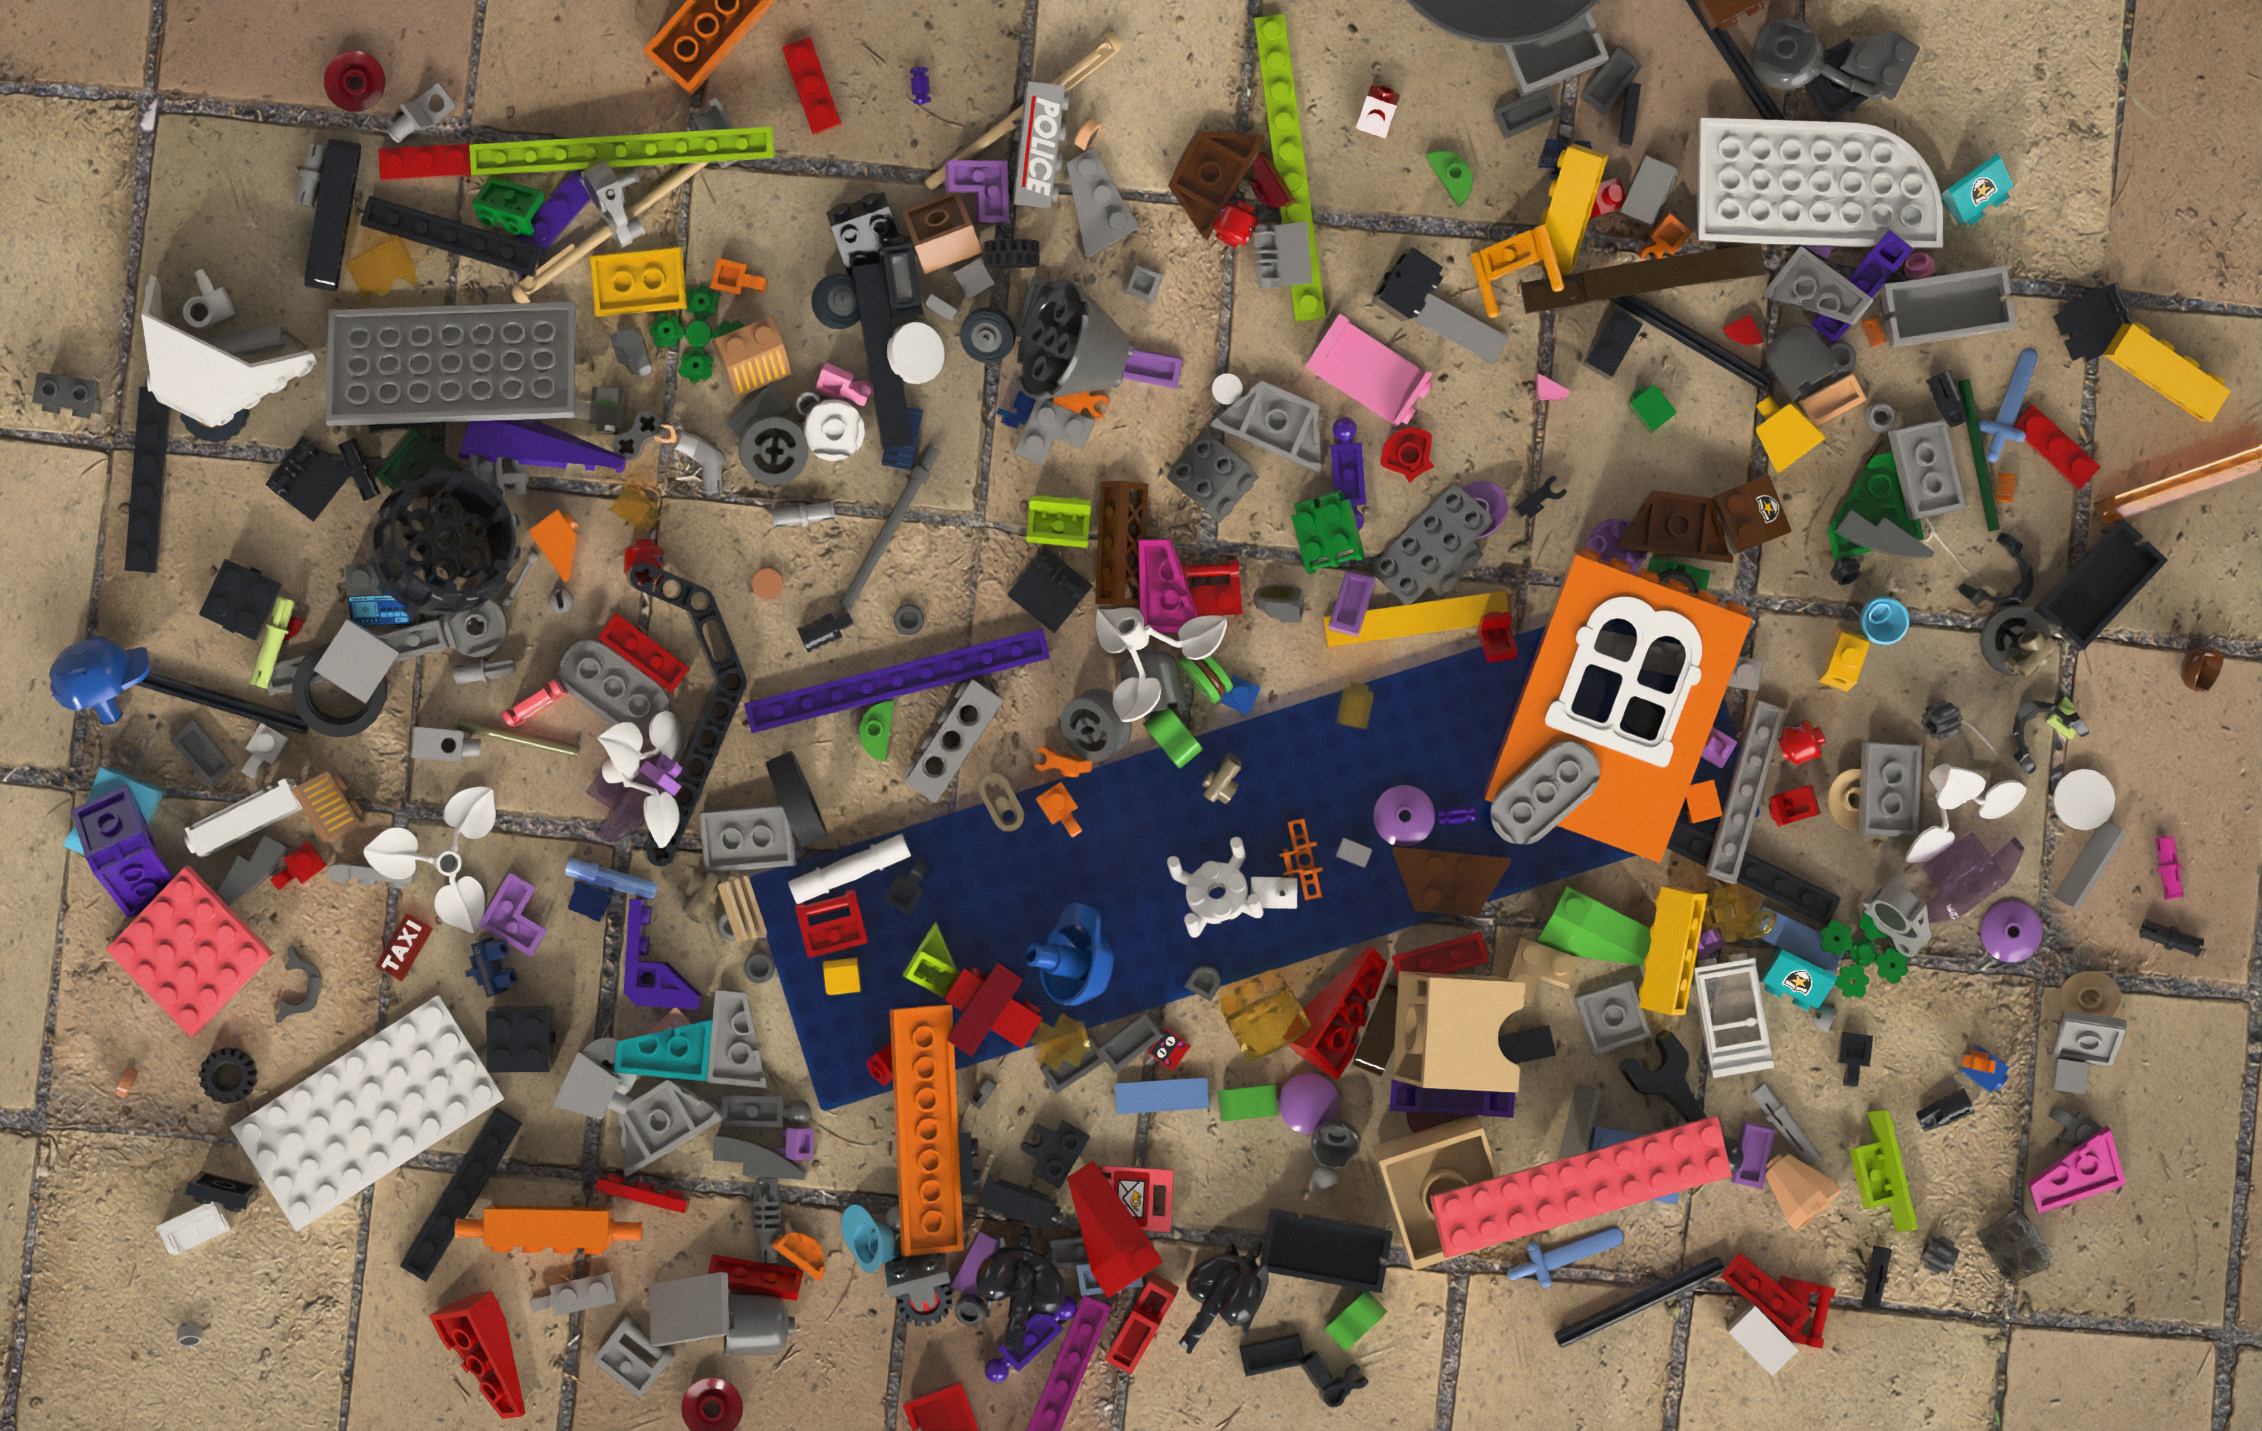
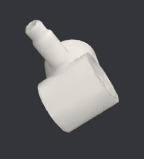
M203 269L197 270L195 276L203 296L189 299L184 305L183 316L191 326L199 330H207L216 323L236 315L224 287L214 290ZM205 305L208 309L207 317L203 321H196L194 318L195 309L198 306Z
M1251 877L1250 895L1257 894L1263 908L1296 909L1297 878Z

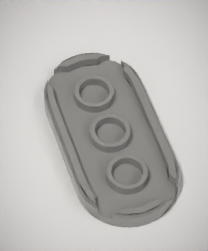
M592 639L582 640L571 644L561 655L558 671L564 689L610 724L631 722L638 727L643 737L649 735L650 722L657 713L663 711L670 712V700L665 688L607 644Z
M1562 741L1550 746L1495 796L1491 806V819L1496 832L1504 840L1515 844H1531L1544 837L1595 791L1600 776L1599 762L1595 754L1586 745L1576 741Z

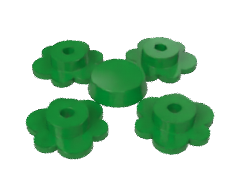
M700 285L697 289H689L686 292L688 302L686 311L693 313L695 319H697L691 322L686 327V330H684L683 326L678 325L679 319L676 316L669 318L665 314L657 315L654 321L655 324L649 328L650 334L654 336L653 343L656 347L662 348L667 345L673 348L677 345V340L682 339L684 335L687 342L691 346L696 347L689 354L681 356L682 364L678 369L681 377L689 378L690 382L694 384L698 383L700 379L707 380L712 376V369L710 367L712 358L708 355L704 356V352L700 348L708 345L712 337L714 340L744 327L741 321H733L732 323L723 321L720 324V328L712 333L710 325L702 320H705L708 314L714 315L717 312L716 304L719 301V295L714 290L708 291V287L705 285ZM704 300V304H699V301ZM668 328L669 333H664V329ZM697 363L699 364V366L697 368H694L693 364Z
M1866 908L1862 911L1863 919L1859 921L1860 928L1865 929L1864 934L1866 938L1858 939L1853 943L1852 938L1849 936L1851 929L1848 926H1842L1838 920L1830 921L1827 928H1823L1820 931V936L1823 938L1820 945L1824 952H1832L1835 956H1840L1843 954V950H1849L1851 960L1856 963L1850 967H1841V975L1838 976L1835 982V986L1843 990V996L1846 998L1852 996L1861 998L1866 994L1865 985L1869 983V977L1864 975L1862 966L1870 965L1874 960L1877 967H1879L1877 971L1878 976L1886 978L1891 984L1898 983L1901 976H1905L1908 973V968L1905 966L1908 957L1900 952H1896L1895 949L1888 948L1885 953L1876 956V947L1870 940H1875L1878 937L1885 938L1888 935L1874 925L1872 917L1864 912Z

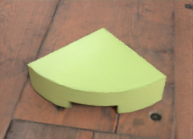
M2063 697L2057 707L2066 715L2075 713L2072 702L2067 697ZM2051 713L2046 719L2048 724L2069 740L2075 735L2076 731L2072 727L2068 728L2066 724H2063V720L2057 715Z

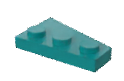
M712 1020L617 1041L613 1072L706 1081Z

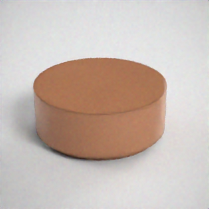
M762 569L752 579L753 591L762 599H774L783 589V579L773 569Z
M126 1066L117 1087L116 1096L124 1099L128 1097L138 1073L136 1072L137 1070Z

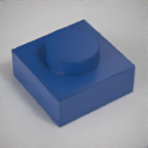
M1232 675L1233 689L1229 693L1225 691L1220 703L1249 715L1261 687Z

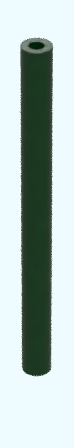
M1970 379L1958 381V385L1963 396L1962 399L1968 419L1966 425L1988 532L2000 530L1971 382Z

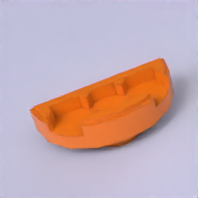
M788 1232L777 1237L770 1244L771 1247L817 1281H821L825 1272L823 1249L813 1237L805 1233Z

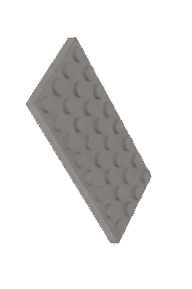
M575 302L329 310L327 426L575 418Z

